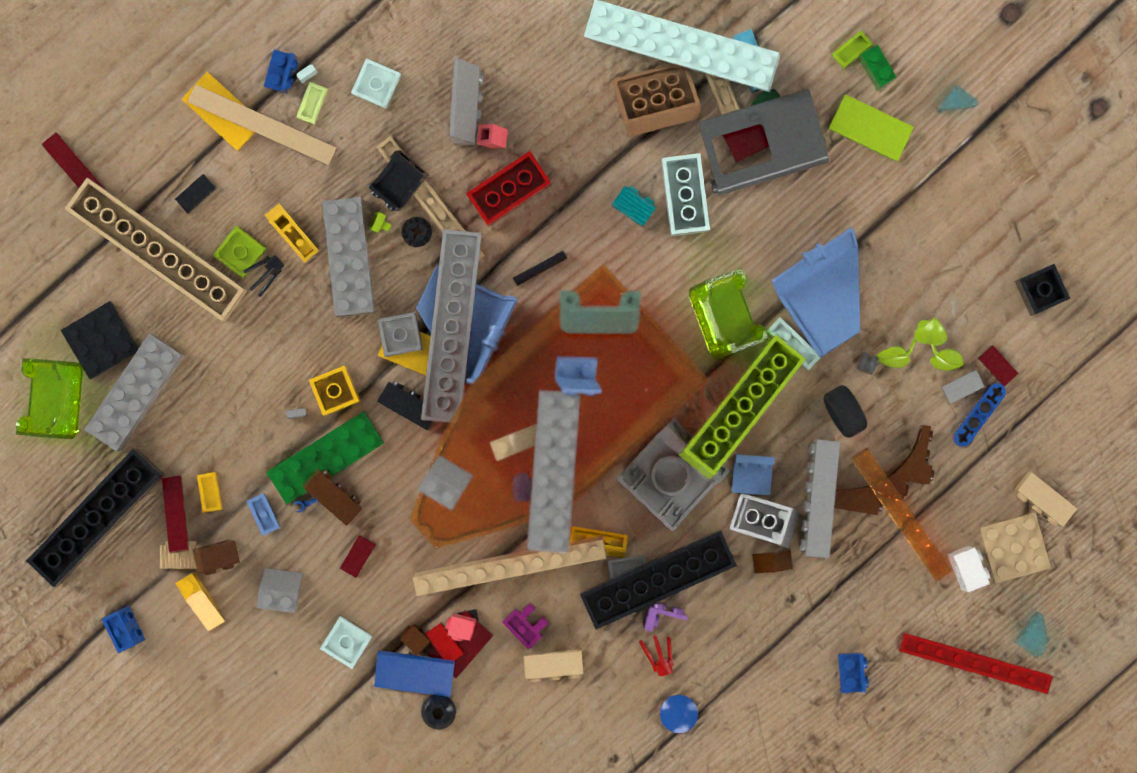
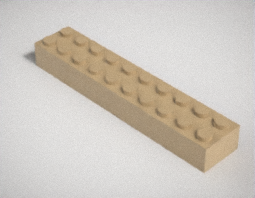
M86 178L65 208L69 213L221 321L226 322L247 292L242 286L89 178Z

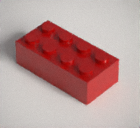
M529 151L467 192L466 195L489 228L552 186L531 151Z

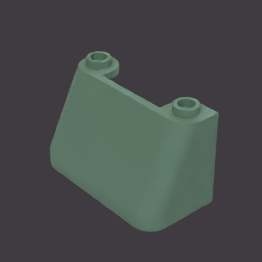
M560 290V327L566 333H633L639 326L641 291L625 292L621 297L619 307H580V299L577 293Z

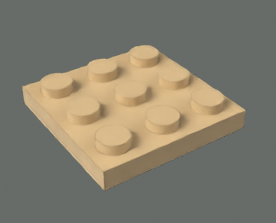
M1035 512L979 527L994 583L1051 569Z

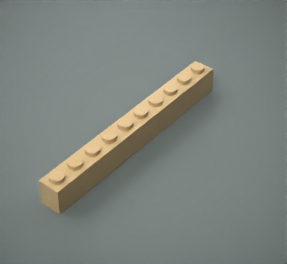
M601 535L571 541L569 544V554L526 550L416 572L412 578L416 596L606 559V550L603 536Z

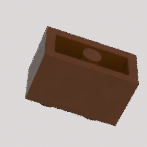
M228 539L192 549L197 572L205 573V575L214 574L216 569L223 568V570L234 568V564L240 563L235 540Z

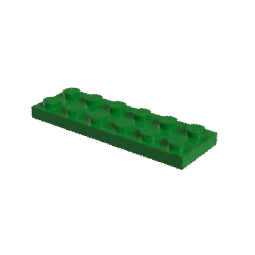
M363 411L266 473L287 505L307 493L303 484L318 468L322 471L325 469L334 476L385 443Z

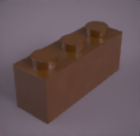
M318 468L303 484V487L347 526L362 510L361 501L355 495L350 496L345 492L347 488L340 482L336 484L332 480L333 476L324 469L322 471Z

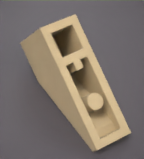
M537 424L490 442L496 460H501L536 446Z

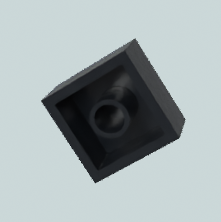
M1055 264L1015 281L1030 316L1070 299Z

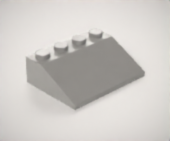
M459 58L454 59L450 138L453 144L476 146L478 134L477 121L481 122V110H478V102L482 103L483 91H479V86L483 84L484 72H480V66Z

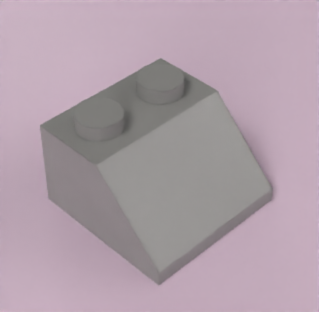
M439 455L417 490L453 510L473 475Z
M265 568L259 588L257 608L296 613L299 607L303 573Z

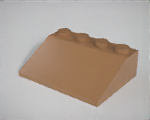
M669 64L612 79L628 137L702 118L701 105L689 68Z

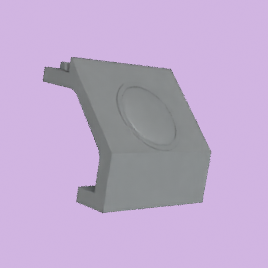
M675 418L648 443L617 478L637 500L641 501L672 532L677 529L684 518L717 483L719 484L730 471L723 464L715 476L708 480L679 456V453L693 435Z

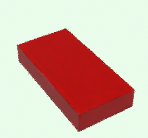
M440 622L425 635L443 659L455 661L464 652L457 642L451 639L452 636L447 635L448 630Z

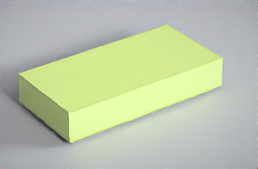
M309 82L296 118L315 125L328 89Z

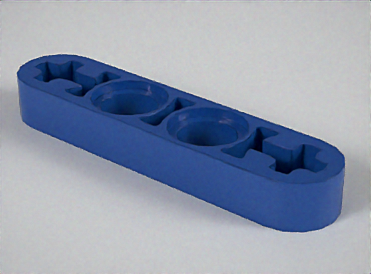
M996 383L988 387L955 431L953 441L956 445L967 446L973 440L1005 397L1006 389L1002 384ZM999 387V392L1001 393V395H996L993 398V400L996 401L994 404L991 400L987 399L986 396L988 395L989 398L992 397V395L994 394V391H992V389H997ZM983 402H987L990 405V410L987 413H983L980 410V405ZM972 417L977 418L979 421L976 428L969 426V419ZM964 426L973 432L972 434L968 432L965 435L966 442H959L958 434L963 435L966 431L963 429Z

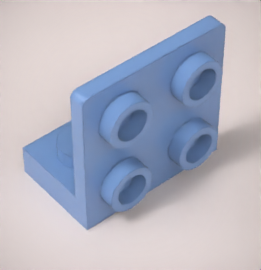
M557 357L555 380L562 392L567 395L584 393L585 395L593 396L595 393H601L602 391L595 379L596 358Z
M735 454L732 492L770 495L772 465L775 463V457Z

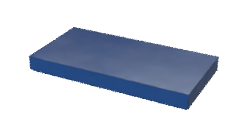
M378 650L374 687L450 697L455 661Z

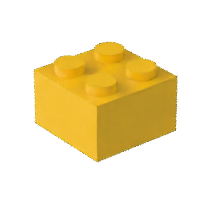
M345 365L309 380L323 416L361 402L349 370Z

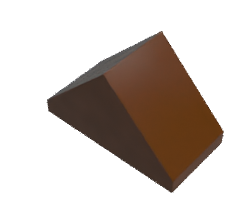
M791 550L752 554L754 573H771L793 569Z

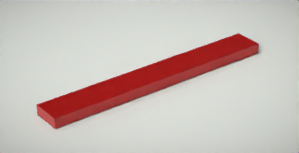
M908 633L903 634L899 648L900 652L1045 694H1048L1053 678L1050 674Z

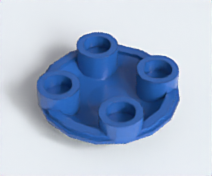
M684 695L668 697L660 709L661 722L666 729L674 733L689 731L694 727L698 718L696 704L692 699Z

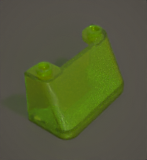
M742 268L706 280L689 289L692 306L709 351L715 359L723 358L769 340L765 327L760 324L754 325L741 290L746 287L747 277Z
M23 358L22 373L25 377L31 378L28 416H21L18 419L16 435L59 439L75 438L79 425L83 380L81 364L67 361Z

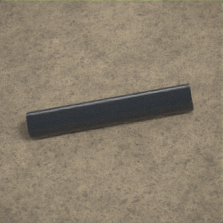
M561 251L513 277V280L519 286L566 260L567 257L564 251Z

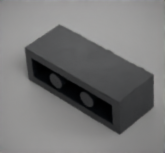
M396 381L393 384L388 382L377 402L428 431L433 421L421 420L423 401L420 400L421 395L412 390L410 393L403 390L404 386Z

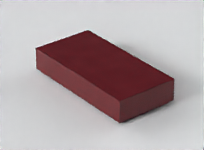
M993 345L977 358L1004 387L1019 374Z
M359 535L340 569L357 578L376 544Z

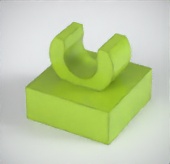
M375 211L367 229L379 233L380 229L389 231L391 224L384 221L386 215Z

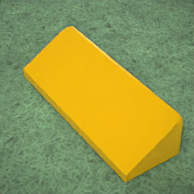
M571 526L570 542L602 535L607 556L625 557L628 535Z

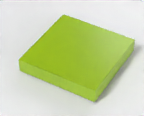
M235 226L213 256L244 279L249 273H244V270L256 264L267 248L238 226Z

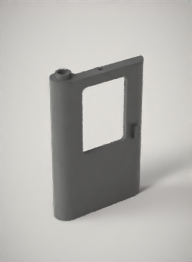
M809 89L698 122L714 181L711 182L713 193L717 192L718 196L829 163ZM762 124L772 159L768 162L728 174H722L712 143L713 138Z

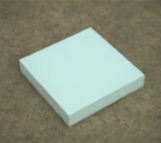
M366 58L351 94L387 109L402 74Z
M340 616L320 650L353 669L373 635Z

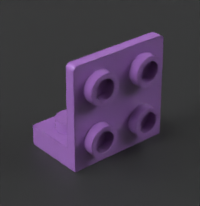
M656 602L648 606L643 627L644 630L651 632L653 627L657 628L659 622L657 613L687 620L688 616L684 613V609L672 607V610L666 609L664 604Z

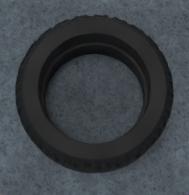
M838 386L824 395L823 400L826 409L844 437L851 438L867 428L865 414L853 393L846 386Z

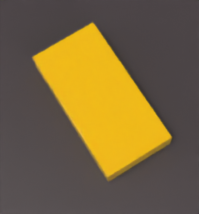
M217 472L197 475L203 513L223 510Z

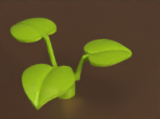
M935 317L930 321L922 320L918 322L914 339L908 351L903 347L896 346L885 349L876 355L879 357L878 361L891 368H901L909 364L910 357L908 355L911 354L916 341L923 344L927 343V345L931 344L935 356L930 358V363L934 368L942 371H951L964 365L962 355L956 350L944 349L937 352L935 345L945 343L947 333L943 325Z

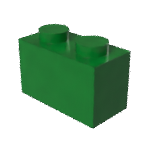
M878 44L858 57L877 91L897 78Z

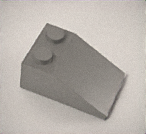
M741 493L729 529L789 548L800 512L787 506Z

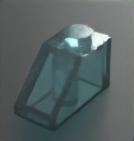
M1035 611L1014 642L1035 657L1041 656L1046 651V644L1048 643L1043 614Z

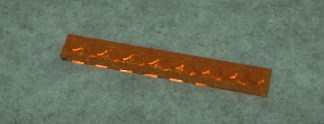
M868 447L851 457L934 580L937 581L952 572L946 560Z

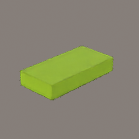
M860 30L831 55L841 68L845 69L863 52L872 47L873 43Z

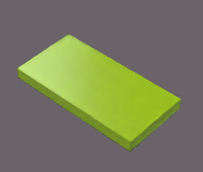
M846 94L828 130L895 162H898L914 129L913 126Z

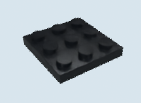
M112 301L105 303L61 329L63 336L89 380L134 355L139 349Z

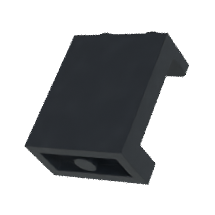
M398 150L394 151L390 156L392 159L376 180L368 185V188L371 189V194L386 202L385 206L391 211L402 210L429 176L406 154Z

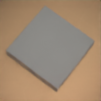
M415 312L377 319L384 357L423 350Z

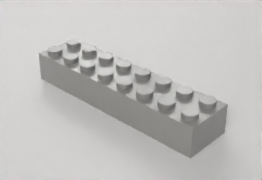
M540 391L527 548L529 551L569 554L580 393L567 395L564 392Z

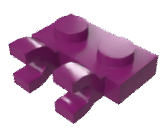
M531 602L521 612L516 608L502 621L528 650L543 637L540 631L549 622L543 616L533 626L526 619L535 610Z

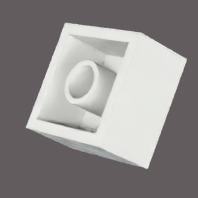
M966 546L947 554L961 590L971 592L990 584L988 580L990 579V574L986 567L983 568L981 563L983 557L979 549L976 550L975 547Z

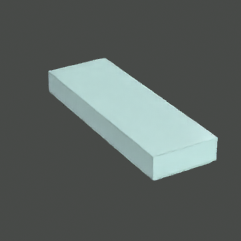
M780 317L766 331L772 337L775 335L779 336L806 359L802 365L807 370L820 359L815 350Z

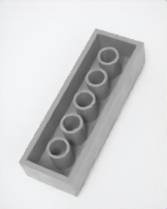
M355 197L322 201L335 316L344 317L376 313L363 199Z
M148 334L85 430L115 451H122L185 355L157 336Z
M812 440V443H809L808 454L811 455V461L807 462L806 474H809V481L805 482L804 492L807 493V501L804 500L803 512L806 514L805 520L801 522V531L804 532L803 539H800L799 550L805 556L829 558L840 450V442Z

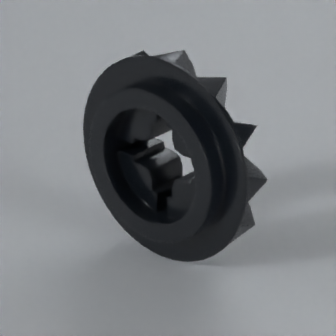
M412 217L406 220L402 226V237L408 245L422 247L432 237L431 225L422 217ZM418 224H420L419 230L422 233H424V235L418 234L414 240V233L411 232L409 229H416V227H418Z

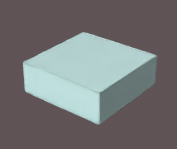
M310 64L298 72L297 77L303 84L318 72Z

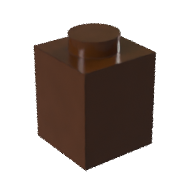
M416 624L412 627L408 625L401 632L403 637L400 640L416 656L430 642L425 633Z

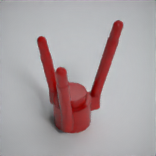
M653 636L659 656L656 663L643 641H639L654 672L657 671L659 677L673 673L672 667L674 663L672 660L671 638L669 636L667 637L668 660L667 657L663 658L657 636Z

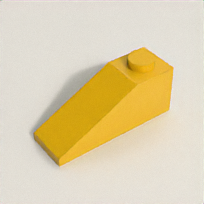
M280 203L265 214L271 225L304 263L319 251Z
M196 572L175 583L186 602L208 631L225 622Z

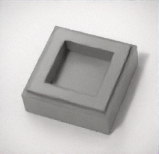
M307 408L286 411L288 419L305 417L308 415Z

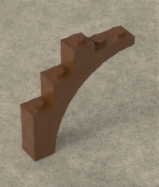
M920 425L917 439L911 452L903 463L887 477L860 488H836L834 508L878 515V511L881 512L883 500H880L881 496L904 500V496H907L909 489L906 481L929 485L930 481L934 479V470H932V465H926L925 461H928L930 456V450L927 448L928 442H931L933 437V431L930 430L931 426Z

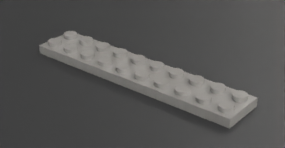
M443 229L421 420L460 424L482 233Z

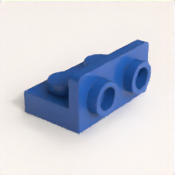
M277 50L273 51L264 83L265 88L287 93L288 89H291L293 84L291 76L293 70L296 71L298 66L297 56L294 53L288 54Z
M129 606L101 619L118 654L145 641L143 632Z
M861 652L838 654L841 693H866V688H869L868 676H865L864 668H867V658L863 657Z

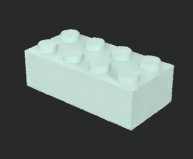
M700 153L662 158L661 165L671 237L709 232L710 225Z

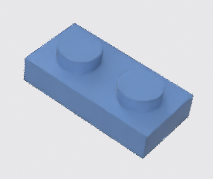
M265 493L246 501L262 536L281 528Z

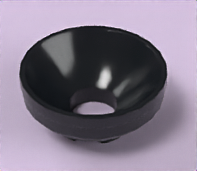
M433 695L424 702L421 715L425 724L430 728L437 730L445 729L453 723L456 717V707L449 697ZM435 708L443 710L444 716L441 719L433 717L432 711Z

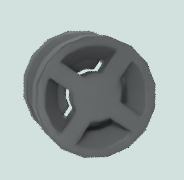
M863 352L857 370H865L868 374L872 375L879 357H871L868 353Z

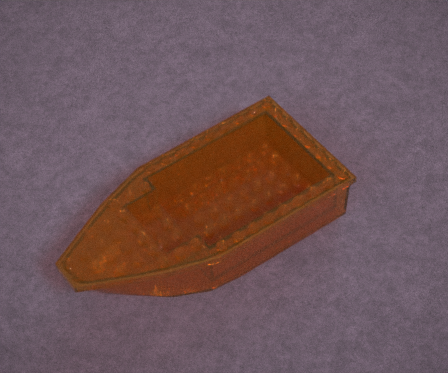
M602 264L574 292L579 296L580 307H619L622 295L628 292V290ZM559 303L471 383L444 431L430 468L440 455L473 475L453 510L420 492L409 520L436 549L522 525L530 521L535 446L497 461L490 442L537 424L540 391L562 392L555 380L557 357L596 358L595 379L602 389L601 393H595L593 396L580 393L573 502L583 496L704 386L709 379L641 304L637 330L629 334L566 333L560 327Z

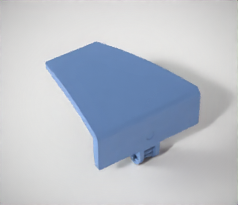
M853 228L848 229L823 247L820 243L816 244L815 248L808 253H802L803 260L772 280L776 295L820 358L860 332L858 243Z
M439 266L435 267L416 307L430 333L432 331ZM476 284L465 384L478 385L493 352L498 351L500 340L502 337H505L506 332L504 328L518 298L502 296Z

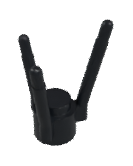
M273 255L271 258L267 256L244 270V273H247L266 263L264 267L267 272L250 287V291H253L270 274L272 275L259 292V297L264 294L276 276L282 272L281 269L284 267V264L276 255Z

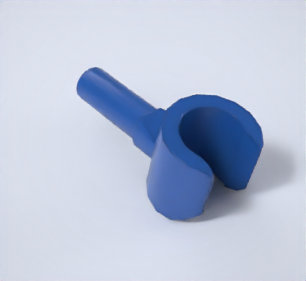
M313 498L307 501H297L293 505L298 503L302 505V509L296 511L299 513L305 511L311 504L319 501Z

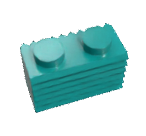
M630 185L629 188L624 186L612 203V207L643 228L656 209L654 206L655 202L647 196L645 198L639 196V191Z

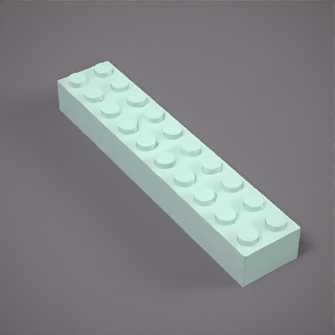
M594 0L584 34L585 38L767 92L770 91L781 56L779 52L599 0Z

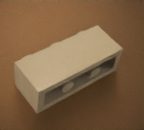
M1028 472L1014 489L1018 493L1016 496L1024 503L1028 501L1033 505L1031 508L1036 513L1046 515L1048 517L1047 521L1054 527L1057 525L1063 527L1077 510L1074 505L1032 472Z
M581 649L524 654L525 677L530 679V682L542 681L541 678L549 677V680L561 679L560 676H568L569 679L580 678V674H583Z

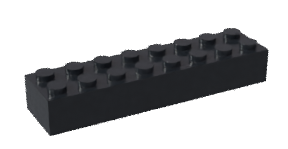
M133 448L37 548L26 562L53 588L60 586L165 474L138 448Z
M718 530L580 592V596L597 630L732 569L737 565L721 530Z

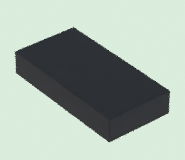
M202 174L175 200L189 214L217 188Z

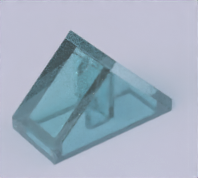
M956 84L941 101L936 110L941 112L974 108L978 105V100Z

